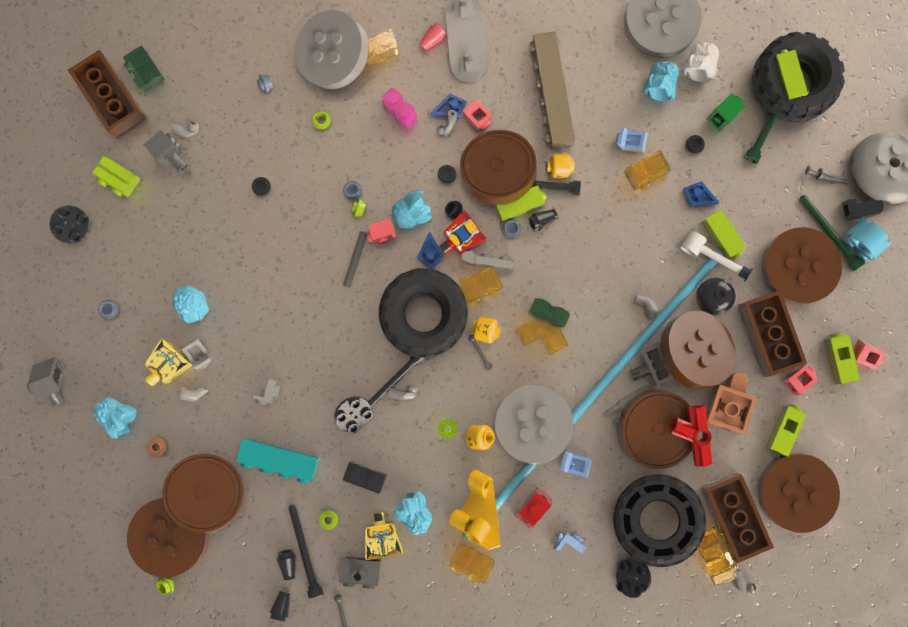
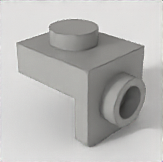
M198 337L181 347V350L192 363L194 371L202 370L210 364L211 355Z
M268 379L264 396L252 394L251 398L256 399L255 403L267 406V403H273L274 397H277L280 392L281 386L278 385L279 381Z

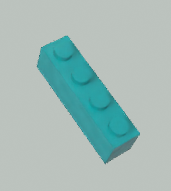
M245 438L241 441L236 462L241 463L240 466L252 469V466L260 468V472L271 474V471L277 472L279 477L289 479L292 476L296 477L298 482L308 484L309 481H314L320 458Z

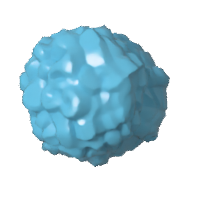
M673 62L655 63L651 67L650 76L644 85V94L647 96V93H649L651 98L662 102L675 98L677 77L679 76L678 66Z
M422 190L411 191L404 199L399 200L392 206L391 211L393 213L391 216L398 227L410 229L416 223L424 224L431 220V208L422 200L421 194L424 193Z
M185 285L173 292L172 304L175 310H177V315L186 323L201 322L209 311L205 294L202 291H198L197 288Z
M108 397L94 405V419L101 426H104V431L110 437L118 439L120 436L130 432L127 424L134 421L136 409L130 405H122L116 399Z
M419 491L407 493V498L402 499V504L396 506L391 512L396 520L403 522L407 530L414 535L426 533L433 520L431 512L426 507L425 496Z

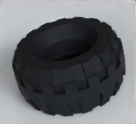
M797 31L790 32L785 36L781 35L763 50L754 65L752 84L755 87L753 92L756 99L761 101L763 104L761 107L766 112L770 111L774 114L775 118L780 120L786 119L790 122L799 123L800 121H809L818 117L836 102L844 87L845 79L843 73L845 68L843 61L839 59L840 53L836 47L833 49L829 45L827 39L824 37L820 39L814 33L805 32L801 34V32ZM782 50H787L788 52L796 51L800 67L806 71L811 82V88L807 96L788 100L775 57L777 54H781Z
M430 268L411 269L397 276L384 290L379 304L380 326L387 340L402 353L417 358L435 357L451 349L463 335L468 320L467 301L459 285L448 275ZM429 296L435 299L441 307V320L430 331H417L406 320V308L410 301L416 297Z
M652 474L633 481L622 491L614 508L613 525L620 545L632 558L648 566L670 567L684 562L697 551L705 535L706 514L699 496L687 483L673 476ZM656 501L670 504L676 510L679 519L675 533L663 540L649 537L643 531L640 523L643 509L648 504Z

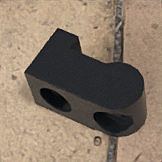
M856 198L842 202L845 221L861 219L862 217H873L880 214L884 209L883 202L874 198L863 203H856Z

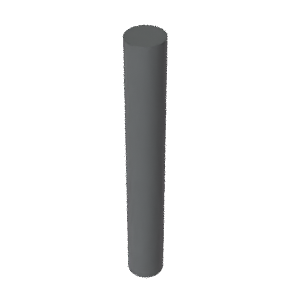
M360 231L343 283L346 287H351L366 240V232Z

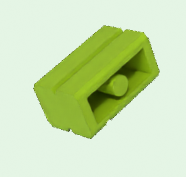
M107 156L102 157L99 165L92 172L97 177L96 182L104 187L107 184L113 187L111 191L120 197L123 194L129 197L141 179Z

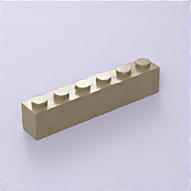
M556 31L533 35L532 42H530V51L535 55L533 68L534 71L538 72V78H536L537 89H541L542 96H539L540 107H544L545 114H542L543 124L547 125L548 132L545 133L547 144L550 143L551 149L572 146L575 142Z

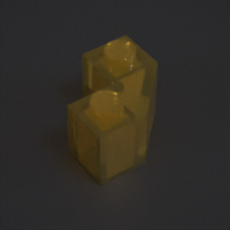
M535 319L516 328L523 346L541 339L549 356L569 346L560 328Z
M714 526L705 530L703 541L697 550L705 562L707 574L715 587L737 579L736 570L738 566L735 560L731 559L725 545L727 543L725 536L722 532L719 533Z

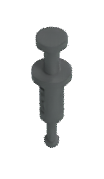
M807 166L805 170V175H816L817 180L825 179L831 182L848 183V180L840 179L838 175L825 172L823 168H819L817 171L813 170L811 166Z

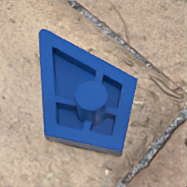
M450 93L431 111V115L447 117L448 111L454 110L457 112L456 119H459L467 101Z
M702 181L683 188L690 206L719 204V201Z
M429 232L417 258L426 267L433 269L444 258V255L431 232Z

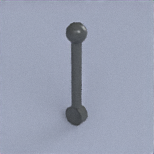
M469 335L468 340L474 344L485 363V368L487 370L492 369V363L486 359L474 335Z
M336 595L334 600L337 602L343 627H347L341 605L342 597Z

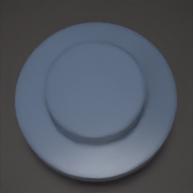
M263 74L259 75L257 80L258 87L261 91L263 90L265 93H268L270 89H273L272 82L267 74L264 76Z
M356 181L347 182L343 187L344 196L349 200L358 199L362 194L361 185Z
M514 219L507 220L502 227L503 234L508 238H516L521 232L520 223Z
M105 300L99 305L98 311L101 317L112 319L118 313V306L112 300Z

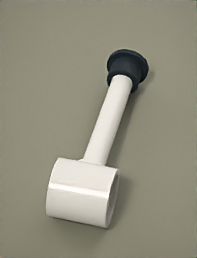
M695 231L689 232L680 247L685 253L697 257L701 252L738 273V276L745 279L744 282H746L753 268L741 267L704 246L707 241L704 236Z

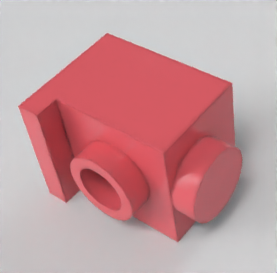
M478 99L463 110V117L477 131L480 129L484 131L491 125L492 115ZM480 116L482 120L477 121L475 117Z
M390 218L368 226L369 232L366 233L370 243L378 242V244L388 242L391 237L393 241L397 240Z
M858 339L853 348L856 362L877 370L884 361L885 352Z
M803 365L784 378L783 381L794 395H801L815 384L818 379L815 377L816 372L810 366ZM798 376L802 377V382L797 379Z

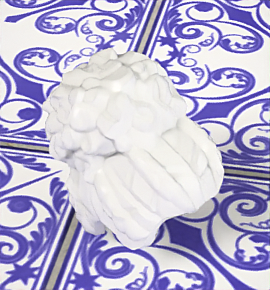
M713 43L695 44L691 49L688 61L683 67L684 75L687 76L688 73L690 79L700 83L712 81L715 78L717 58H719L718 47Z

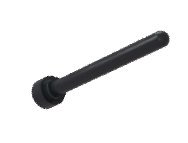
M535 180L532 186L538 185L540 189L568 191L572 195L580 196L581 181L573 180V182L558 183Z
M411 356L410 360L368 401L371 408L415 365H422L427 359Z
M290 505L288 509L309 583L307 595L310 599L324 593L322 586H319L315 579L296 506Z

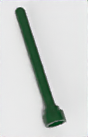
M770 112L754 147L747 150L744 159L747 161L749 157L752 158L753 164H758L761 158L760 150L776 119L773 113Z
M802 195L800 201L846 256L849 268L854 272L866 263L864 259L853 254L806 195Z

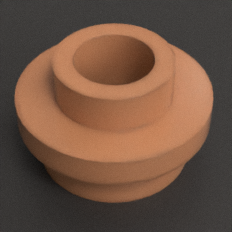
M156 437L149 440L147 451L151 456L159 457L166 452L167 445L162 438ZM154 444L159 445V449L157 451H155L153 448Z

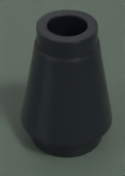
M555 209L532 213V216L528 218L529 224L534 231H541L557 220L558 214Z
M291 549L278 552L276 559L283 579L286 581L294 579L296 554Z
M279 591L269 612L271 613V619L286 621V617L289 616L290 593Z

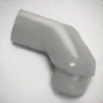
M448 111L446 126H439L438 135L449 136L456 125V111Z
M190 121L185 127L174 123L171 127V132L188 138L197 134L200 127L196 121Z
M636 295L634 303L645 306L648 310L647 316L655 318L659 313V307L655 301L646 296Z
M201 385L194 391L181 387L178 389L177 394L178 398L182 401L195 402L208 391Z
M409 385L407 391L390 388L388 396L399 400L413 399L417 396V387Z
M741 569L732 571L736 588L747 595L757 593V585L745 580Z

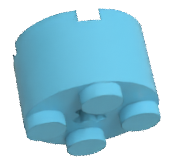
M862 217L845 234L846 238L843 241L850 248L854 246L859 251L857 255L862 257L864 261L868 259L874 261L892 242H887L886 239L889 236L873 221L870 224L867 223L866 220L868 218Z

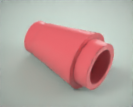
M435 23L430 26L419 44L427 51L445 39L446 32Z

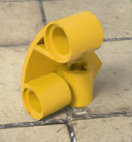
M475 469L468 478L470 494L461 510L456 509L452 513L449 524L464 532L473 542L487 550H491L501 546L494 484L490 476Z

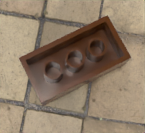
M100 49L68 69L71 77L103 126L114 138L146 118L130 91Z
M781 290L738 305L764 377L773 376L808 364Z
M734 473L701 487L732 561L740 563L774 548L742 474Z

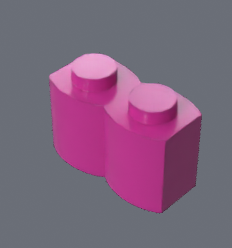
M390 88L381 96L384 108L389 114L395 116L402 128L408 130L417 122L415 109L404 101L399 91Z

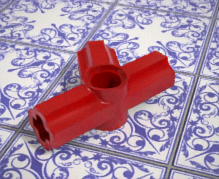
M704 405L690 406L687 408L689 422L675 417L669 427V433L691 441L694 466H710L713 464L710 447L712 435L708 430L706 408ZM702 431V438L698 440L697 435Z

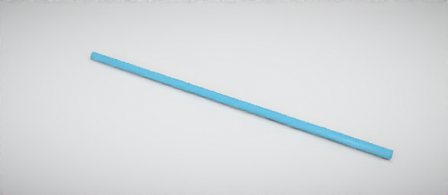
M717 249L715 251L718 254L724 256V254L720 250ZM709 258L578 404L571 412L573 425L718 263L717 261ZM526 463L496 496L497 510L538 464ZM463 533V536H464L468 541H470V539L466 536V534Z

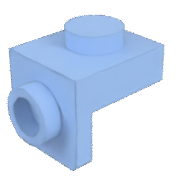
M621 127L620 133L617 134L616 142L623 151L644 152L648 134L640 131H628L625 127Z
M565 452V455L560 460V470L588 478L593 459Z
M566 531L563 534L560 533L554 541L556 544L554 548L557 551H560L565 542L581 554L586 548L582 544L584 542L582 538L576 534L572 537Z

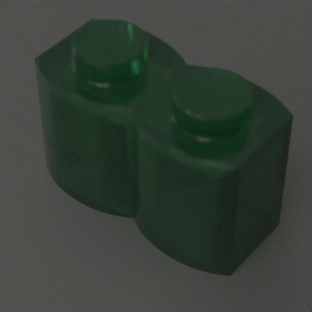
M142 45L123 56L125 60L123 65L129 74L133 72L135 76L133 81L139 89L143 88L145 91H148L165 80Z
M540 298L534 299L528 311V314L533 319L545 321L549 326L556 329H563L570 316L569 312L565 309L552 306L548 301Z

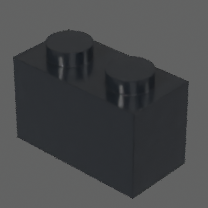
M350 461L343 481L380 494L387 474Z

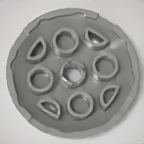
M888 132L872 134L863 139L853 152V164L851 165L853 176L859 187L867 195L878 201L883 200L890 202V204L908 201V139Z

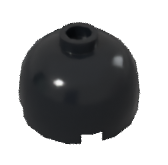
M718 277L709 278L701 283L696 292V301L699 308L703 312L715 316L729 311L736 299L735 289L732 284L726 279Z

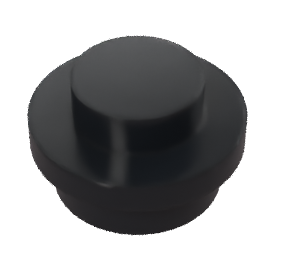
M692 135L687 139L685 146L691 154H699L703 151L705 142L702 137Z
M443 165L438 170V179L444 184H450L456 179V170L450 165Z
M258 177L252 183V190L258 196H265L270 192L271 184L268 179Z
M450 201L447 203L445 213L450 219L454 220L462 213L463 207L461 202Z

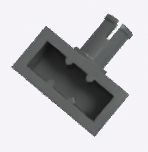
M160 130L143 145L165 168L172 164L178 173L187 169L188 164L180 157L183 154L179 150L181 145L169 133L165 135Z
M660 342L642 349L641 352L646 360L645 364L630 370L631 375L639 372V374L632 377L634 381L651 375L657 386L675 379L663 362Z
M55 357L33 365L27 383L28 391L34 394L37 400L48 396L53 406L59 405L64 399L59 392L64 372Z
M342 556L338 582L343 583V586L355 587V584L363 585L362 588L374 589V586L379 585L381 560H366V558Z

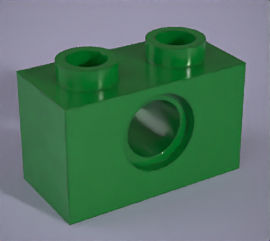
M731 93L714 109L707 120L720 132L745 108L742 99Z

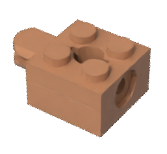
M731 374L726 387L723 385L714 386L706 409L708 424L739 435L746 434L757 397L745 394L749 382L745 374Z

